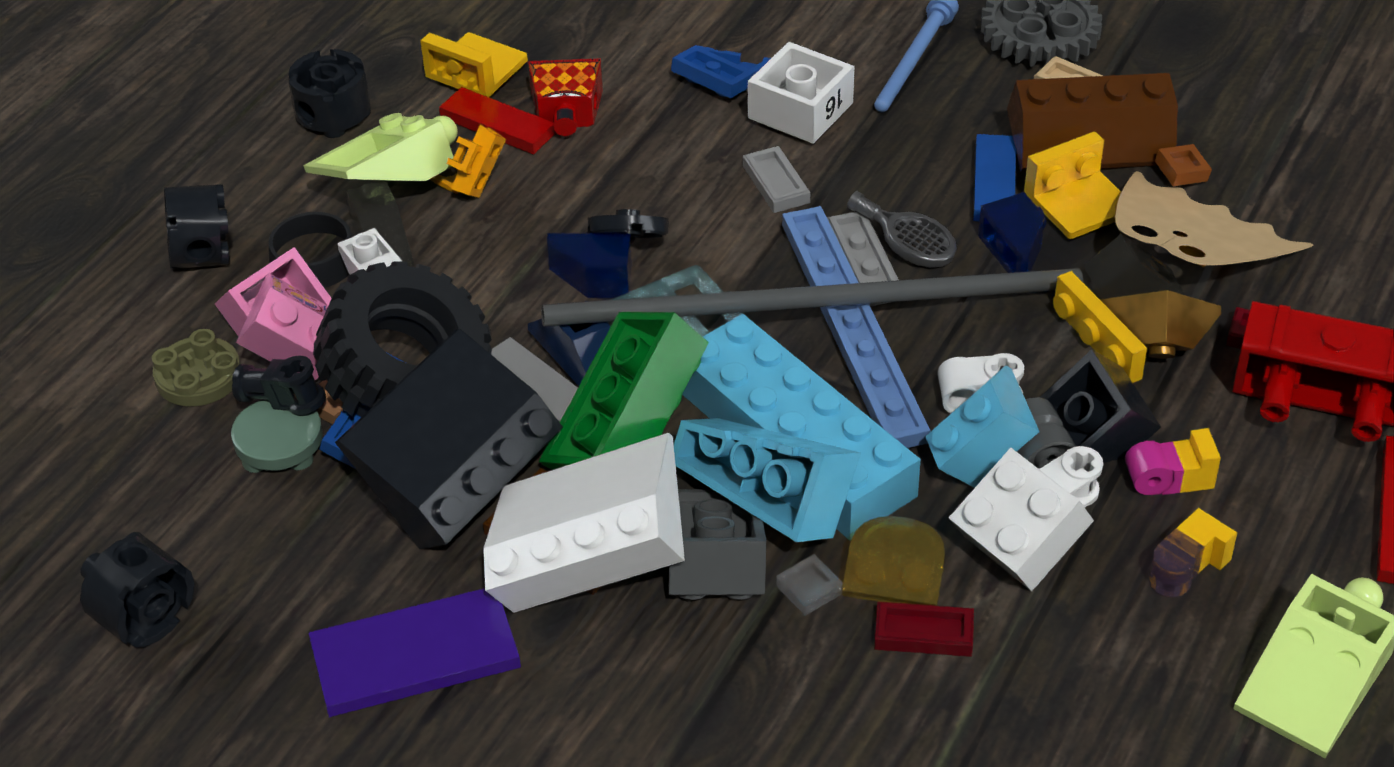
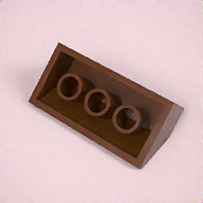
M1170 73L1016 80L1007 107L1021 173H1025L1027 170L1028 156L1094 131L1104 139L1101 168L1158 166L1155 162L1158 150L1177 146L1178 103Z

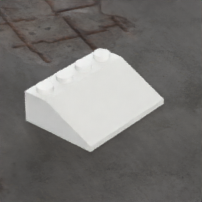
M666 433L505 485L502 489L484 545L485 591L515 613L685 561L673 436L670 433Z

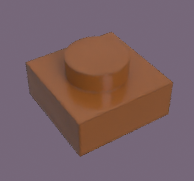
M1194 144L1161 148L1158 150L1155 162L1172 186L1207 182L1212 168Z

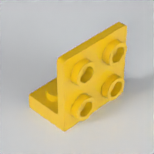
M430 32L420 40L425 77L457 89L463 87L490 97L528 61L526 52L470 32L466 33L457 42Z
M1095 131L1030 155L1027 160L1024 194L1069 239H1074L1115 222L1116 208L1121 191L1100 172L1104 139Z

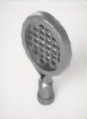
M855 191L850 197L847 208L852 211H858L867 218L880 223L885 241L903 259L929 268L943 267L952 262L957 250L955 238L937 220L914 212L898 213L884 211L879 205L865 198L864 194Z

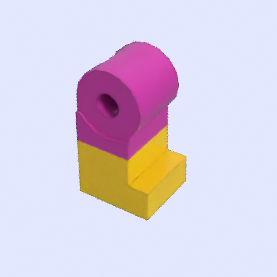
M1209 428L1191 430L1190 438L1187 440L1166 443L1155 441L1140 442L1132 446L1125 455V463L1134 487L1139 493L1144 495H1166L1214 489L1221 460Z

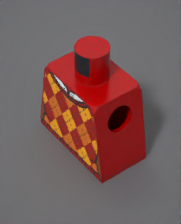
M601 58L529 61L531 95L538 117L554 122V130L561 136L572 135L577 127H590L594 125L603 93Z

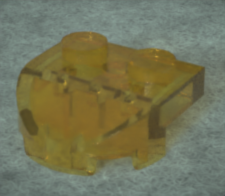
M885 516L865 522L856 530L851 539L842 595L878 602L938 606L942 576L945 568V550L940 535L928 524L905 517Z

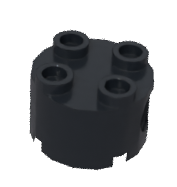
M330 49V55L321 56L319 50L297 59L290 67L288 72L289 88L297 123L305 128L323 132L324 136L328 138H338L345 134L346 129L360 123L371 114L364 66L361 59L353 53L340 49Z
M223 184L164 187L170 268L229 265L227 241L220 242V240H225V234H228L227 210L222 209L225 208Z
M132 532L124 539L115 542L102 553L90 555L81 567V576L85 578L80 595L84 612L126 645V642H129L134 647H146L161 640L180 622V619L174 616L182 605L188 609L193 598L195 583L192 572L140 532Z

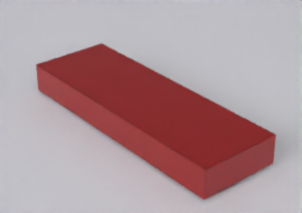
M463 87L439 107L440 116L451 118L455 124L476 132L480 125L487 129L489 127L506 139V144L531 154H535L556 134L554 122Z

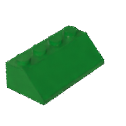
M619 312L559 422L563 428L549 441L539 462L545 467L555 470L662 435L673 411L681 402L682 394L692 374L698 369L701 357L709 342L675 312Z

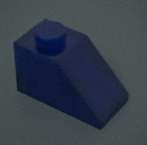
M1025 192L981 205L978 237L1008 273L1029 272L1032 270L1041 249L1043 229L1046 227L1045 214L1041 207L1035 205Z
M547 233L549 268L552 272L587 298H629L632 268L630 234Z

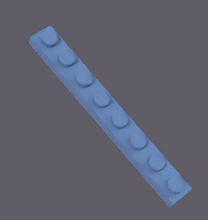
M821 206L782 214L783 229L810 286L858 283ZM857 304L820 307L871 419L906 448L928 444L925 436L931 430L870 305Z

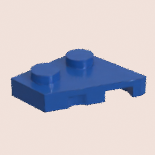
M695 45L672 58L671 71L685 77L691 83L700 84L715 91L719 96L733 98L748 89V80L771 58L764 57L763 61L759 64L741 62V53L718 51L713 48Z

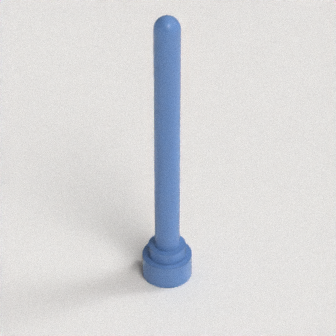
M930 0L926 7V22L874 103V107L878 112H885L889 109L939 27L949 24L959 10L957 0Z

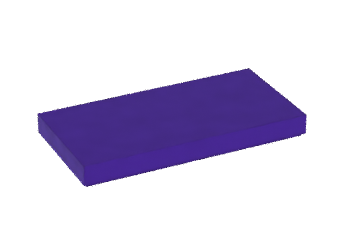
M485 588L309 632L329 717L521 668L519 653L503 604L486 592Z

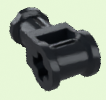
M292 356L285 360L272 359L267 369L239 364L232 376V392L238 402H252L253 399H265L270 401L272 408L275 410H289L296 415H306L319 409L326 399L323 387L316 384L313 378V364L306 356Z

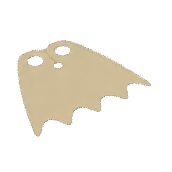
M1138 171L1134 172L1125 184L1117 203L1115 222L1122 233L1142 242L1161 246L1172 255L1194 264L1227 265L1257 261L1290 254L1313 246L1311 243L1294 242L1280 238L1275 234L1273 226L1270 224L1241 221L1233 217L1229 208L1224 205L1198 203L1189 198L1186 191L1181 187H1159L1153 185ZM1140 225L1151 228L1158 235L1155 237L1141 235L1135 232L1132 226ZM1173 231L1183 232L1187 237L1177 236ZM1179 247H1195L1203 251L1206 256L1193 257L1183 253Z

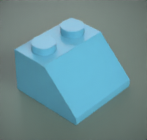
M1005 365L925 437L938 469L975 488L1010 448L1017 452L1040 431L1012 369Z

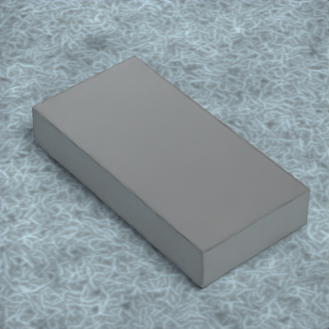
M779 146L743 155L744 169L773 213L810 203V191Z

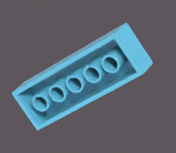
M741 314L703 336L709 343L701 357L698 369L692 374L682 395L708 418H720L861 452L836 528L848 540H852L918 497L921 459L747 316Z

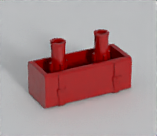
M1252 301L1232 393L1262 399L1263 403L1261 404L1260 414L1271 422L1287 420L1290 413V405L1355 418L1352 434L1358 440L1365 442L1378 440L1382 434V425L1394 426V329L1291 309V306L1282 304L1276 306Z

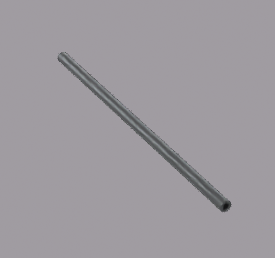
M1079 268L543 304L541 305V319L543 326L614 322L619 312H675L679 317L1056 291L1057 276L1072 271L1083 282V275Z

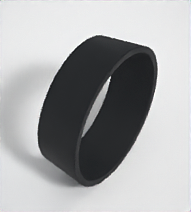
M306 212L289 217L278 224L269 237V263L280 257L277 254L278 250L294 238L312 233H327L346 240L353 237L351 230L343 219L330 213ZM339 251L322 261L306 263L324 288L337 284L350 275Z

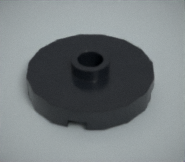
M621 209L616 210V215L588 217V233L595 237L659 238L662 235L668 234V218L640 215V210Z

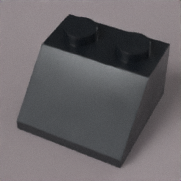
M1093 349L1040 397L1048 400L1053 405L1062 421L1063 427L1068 431L1076 447L1085 446L1094 449L1102 457L1103 463L1125 458L1127 451L1132 446L1147 441L1161 428L1124 369Z

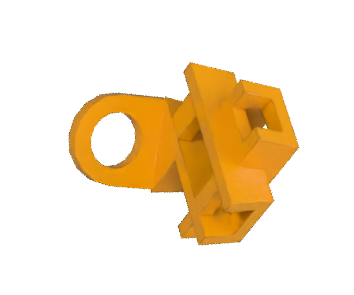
M483 125L479 126L473 141L459 136L456 141L460 143L453 159L448 158L446 163L456 168L457 173L450 177L438 174L430 178V180L455 194L461 192L480 198L506 139L488 127L487 129Z

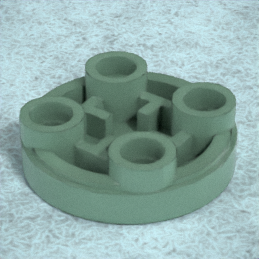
M262 399L245 408L236 417L232 425L231 436L235 452L242 460L245 470L255 473L262 470H282L287 468L303 470L309 467L314 461L313 454L321 444L323 431L317 410L306 415H296L289 410H275L272 408L269 400Z

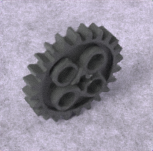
M987 0L986 8H982L980 32L984 34V42H991L992 51L1002 49L1001 57L1003 58L1014 55L1015 63L1028 59L1030 66H1034L1037 61H1042L1046 65L1055 56L1064 60L1069 58L1077 62L1079 54L1088 56L1090 48L1096 49L1097 41L1101 38L1102 14H1098V5H1090L1091 0Z

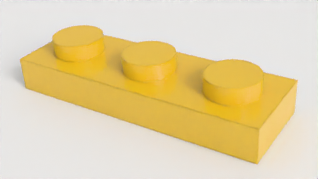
M1072 271L1057 276L1053 305L1058 316L1065 319L1078 332L1085 344L1090 345L1096 352L1120 365L1132 383L1141 380L1147 347Z

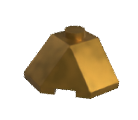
M1169 290L1100 299L1147 347L1149 351L1148 356L1152 358H1174L1175 351L1194 349L1221 315V306Z

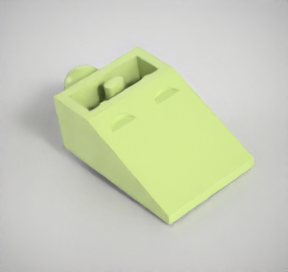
M393 113L381 118L379 126L303 166L306 173L344 179L427 181L452 167L446 163L448 158L453 159L454 157L450 145L457 137V126L447 116L424 119L422 115L405 117L401 113Z
M1311 574L1284 614L1235 702L1234 710L1317 755L1326 758L1394 650V615L1381 609L1383 603L1381 587L1372 579L1361 577L1350 581L1343 590Z

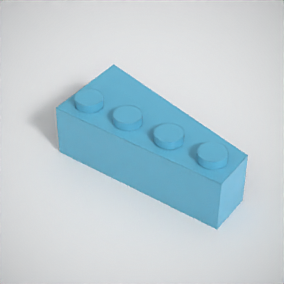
M720 418L681 420L674 442L676 467L795 542L834 537L861 452Z

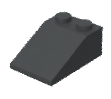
M678 489L685 561L667 566L669 595H679L684 599L695 600L701 599L706 595H726L732 599H748L754 594H765L766 536L763 521L713 489Z

